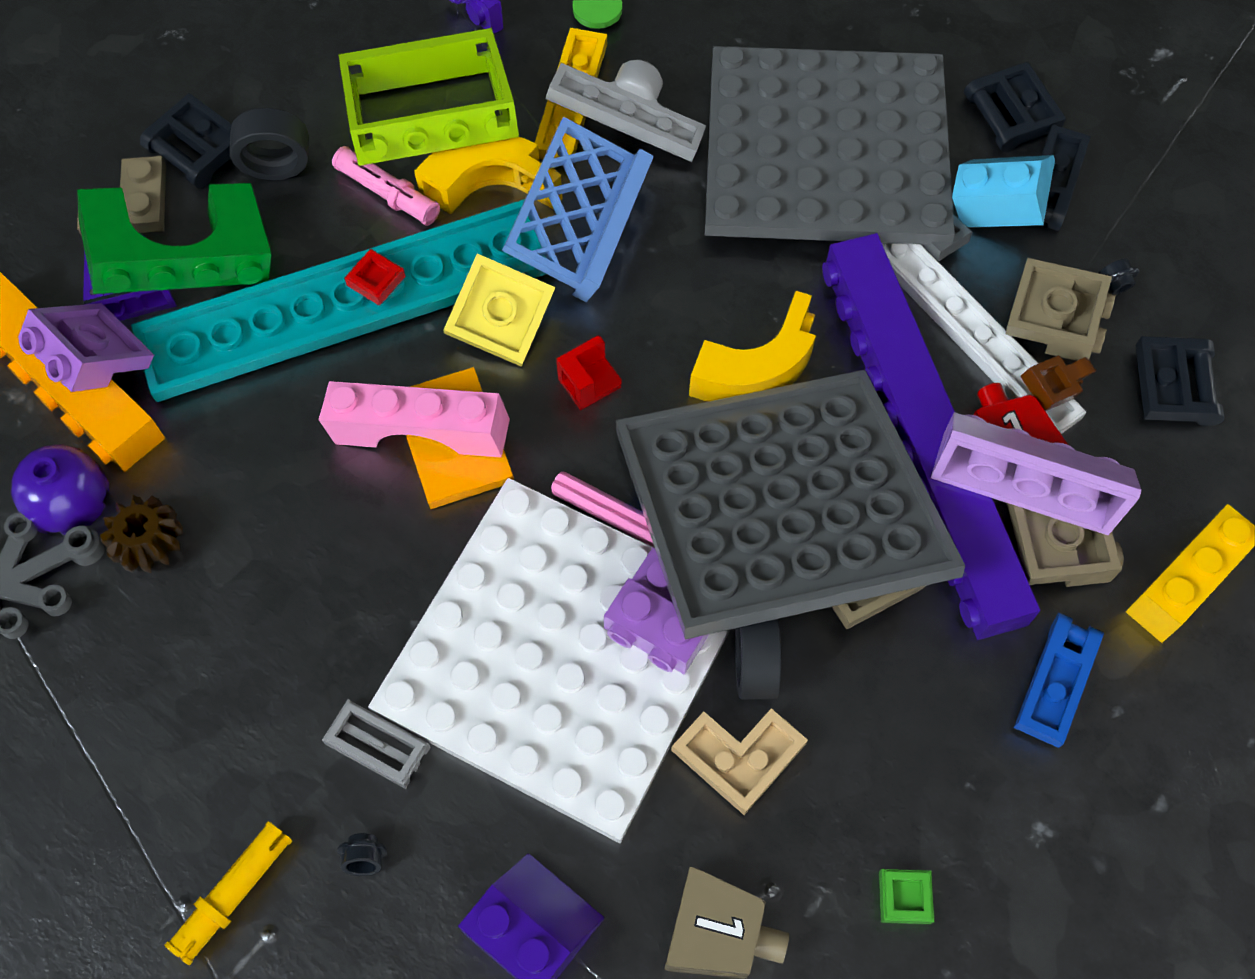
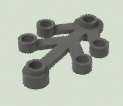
M20 512L14 513L4 523V530L8 538L0 553V599L42 608L51 616L63 615L72 604L71 596L59 585H49L42 589L26 585L25 583L70 560L82 566L97 562L105 551V545L101 541V536L92 527H74L66 533L63 543L18 565L27 543L35 537L38 528ZM27 523L26 528L22 532L15 533L18 525ZM87 537L86 542L82 546L74 547L80 539ZM61 595V600L57 605L49 606V601L53 596ZM13 607L4 608L0 611V634L8 639H16L26 632L28 619L23 613ZM13 617H17L16 625L10 629H5L6 622Z

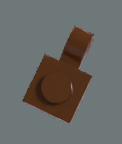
M1058 355L1029 367L1020 377L1032 395L1037 398L1043 409L1048 411L1073 400L1083 392L1080 386L1083 383L1082 379L1094 374L1096 369L1087 357L1066 366Z

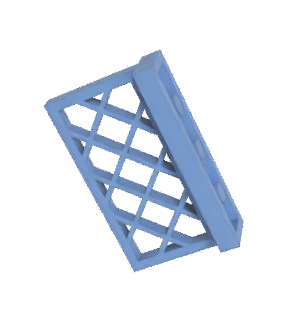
M563 116L502 251L575 288L572 295L587 302L601 285L654 156L642 149H639L633 155ZM566 133L579 140L584 151L568 155L562 141L564 134ZM556 152L559 156L558 158H554ZM606 155L621 163L618 171L604 174L597 157ZM588 160L595 177L579 180L572 163ZM563 166L570 183L554 187L548 170ZM543 183L545 189L540 190V187ZM599 185L605 202L591 206L584 188ZM574 191L581 209L565 212L558 195ZM549 197L556 215L540 219L533 203L536 200ZM528 216L531 222L525 223ZM585 217L592 231L591 235L577 239L570 220ZM560 223L567 241L551 245L544 227ZM535 230L542 248L531 251L516 243L520 233ZM586 245L584 251H582L581 246ZM571 249L578 264L575 272L560 266L555 253Z

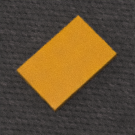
M474 367L410 386L483 392ZM406 435L430 510L502 487L507 478L514 480L504 449L502 458L462 455L438 441L420 436Z

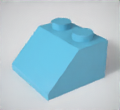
M1054 155L973 159L959 164L952 194L959 220L967 227L1043 225L1055 163Z

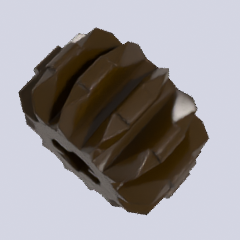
M133 494L130 506L125 507L122 504L116 503V511L118 512L116 517H103L104 525L108 530L100 534L102 543L107 547V555L114 563H121L127 571L133 573L140 566L145 572L151 573L155 561L159 560L160 563L169 565V558L166 555L168 551H181L180 543L176 538L184 533L182 525L176 520L177 513L171 506L163 505L159 498L153 495L144 502L141 497Z

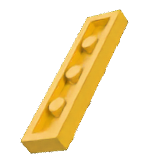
M570 28L559 65L564 63L598 78L607 48V34ZM548 100L535 139V143L538 144L539 159L543 160L563 116L582 127L584 126L586 116ZM565 133L562 141L568 155L575 154L579 140ZM556 152L554 158H558V157H559L558 154H557V152Z

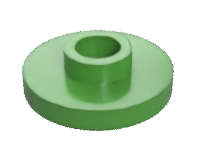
M573 0L572 4L576 20L589 28L600 29L609 27L616 23L622 14V0Z

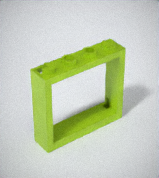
M492 28L338 55L349 128L359 166L519 137L514 100ZM488 43L487 51L477 52L476 44ZM361 65L362 73L351 74L349 66ZM486 72L489 74L495 101L364 124L359 96L361 94ZM495 110H499L500 116L495 115ZM372 133L373 138L367 139L366 134Z

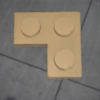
M770 709L740 743L708 714L703 712L674 743L672 752L745 815L803 749L808 739L773 709Z

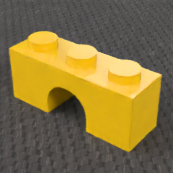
M1227 504L1127 609L1126 613L1163 643L1183 625L1255 546V525Z

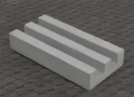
M350 700L346 701L322 739L325 745L405 789L411 781L412 773L416 772L419 768L421 758L431 748L426 741ZM353 715L413 748V751L408 756L348 723L349 717ZM342 731L404 766L401 771H398L337 736Z

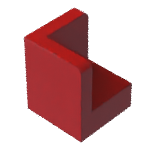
M600 335L556 358L558 380L580 411L622 387V379L605 358V341Z

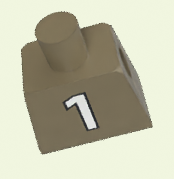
M690 867L664 970L747 978L750 975L754 956L783 964L789 941V933L761 925L766 903L763 899L697 868Z

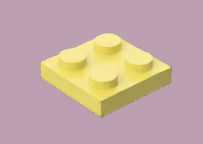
M477 253L446 323L444 334L522 367L555 287Z

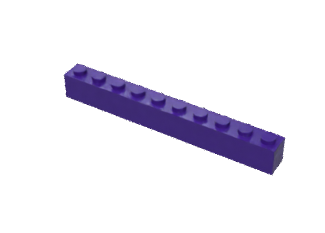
M878 233L830 244L827 260L822 265L823 277L828 287L833 286L837 296L836 307L838 315L842 321H847L851 330L850 341L853 352L856 356L862 357L866 367L865 371L965 564L963 577L947 581L949 585H955L961 599L959 608L963 622L968 628L972 627L977 640L1029 626L1041 610L993 499L931 478L944 432L955 411Z

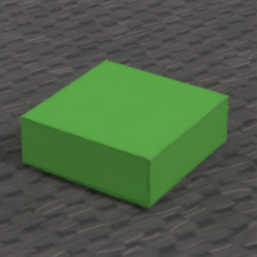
M881 869L879 871L881 923H934L931 870Z

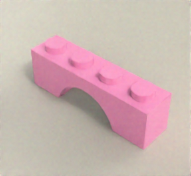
M329 381L319 421L333 442L338 445L376 448L379 440L391 435H414L438 441L452 448L458 454L502 458L510 418L499 393Z

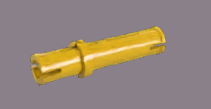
M268 821L262 831L206 898L203 899L200 896L193 904L196 907L195 911L164 946L190 966L193 963V959L220 927L225 930L231 921L228 919L230 914L287 845L291 844L292 840Z

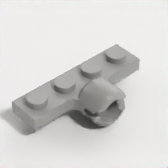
M641 59L631 60L622 64L613 82H605L564 63H560L545 98L692 162L697 152L706 125L669 110L658 103L657 98L661 91L663 80L653 64Z

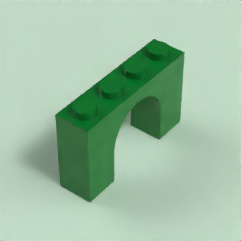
M251 183L209 185L208 219L212 234L201 242L187 246L159 244L138 233L130 222L122 188L77 189L79 225L93 294L251 285L269 281L271 250Z

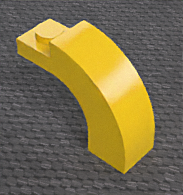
M522 137L433 152L414 172L419 192L429 199L438 202L441 209L452 214L465 198L482 187L507 185L528 194L541 163L539 162L538 144ZM550 168L548 173L554 187L562 185L561 174L555 168ZM543 183L540 187V190L545 189ZM549 197L538 200L553 209Z
M798 291L795 292L781 331L772 341L761 347L740 350L704 340L691 373L689 396L708 402L792 385L806 368L816 335L810 334L815 314L808 312L812 295Z

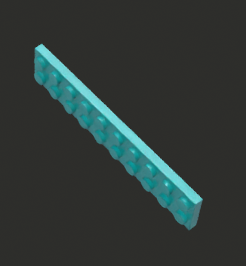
M525 199L370 248L404 268L406 276L380 306L348 287L344 279L370 250L367 249L132 324L133 334L154 354L149 368L144 369L152 397L157 403L455 305L477 253L533 278L546 275V273L502 251ZM528 216L525 223L531 222ZM535 230L519 234L516 243L531 251L542 248Z

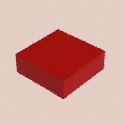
M370 249L344 279L348 287L380 306L406 276L404 268Z

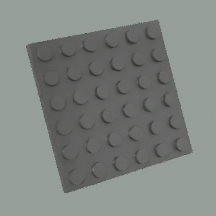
M713 46L705 236L846 241L878 233L881 243L931 245V242H953L955 232L943 54Z
M865 370L616 420V432L685 639L963 577L965 564Z

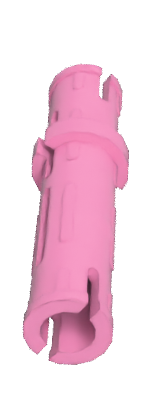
M348 146L340 147L334 154L332 165L336 170L343 172L387 200L388 206L395 211L403 210L425 226L431 225L438 217L440 212L439 203L415 190L414 185L407 179L399 180L373 163L359 166L356 153Z

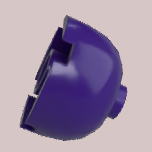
M65 444L49 445L30 452L18 464L12 477L11 496L18 512L31 520L38 528L37 531L48 534L46 531L51 533L60 532L62 535H66L74 527L90 526L102 514L106 506L103 500L106 496V489L109 491V481L98 462L80 448Z

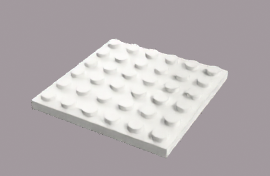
M507 478L368 708L372 713L621 844L730 630L710 634L685 675L675 669L672 672L664 671L648 659L649 654L632 645L631 648H625L613 641L607 635L608 630L604 628V614L627 579L633 578L652 547Z

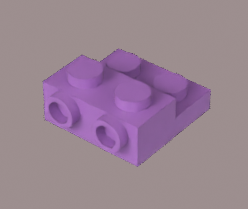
M102 303L28 309L18 336L22 351L28 355L34 354L45 365L49 379L53 382H61L71 392L108 387L113 373L148 369L154 357V354Z
M653 547L633 578L627 579L604 614V628L608 630L607 635L613 641L625 648H631L632 645L649 654L648 659L655 666L667 672H672L675 669L685 675L710 635L690 639L684 638L655 548Z

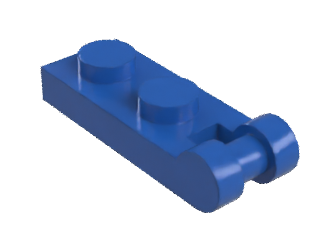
M1062 613L1057 614L1051 625L1047 642L1014 725L1015 729L1057 748L1061 747L1066 740L1104 635L1103 631L1089 626L1087 629L1073 624V619ZM1065 640L1079 646V652L1077 653L1063 647Z

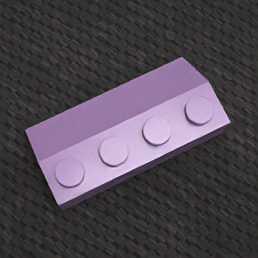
M955 412L944 432L931 475L932 479L1105 535H1109L1138 501L1141 494V487L1135 469L1120 465L1112 458L1094 457L1075 451L1073 447L1064 443H1050L1031 437L1027 432L1020 429H1006L987 423L978 416L961 415Z

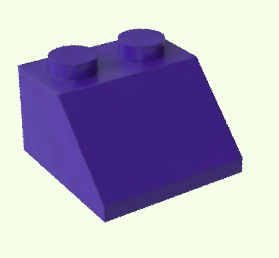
M528 853L490 886L458 927L470 940L515 979H557L605 917Z

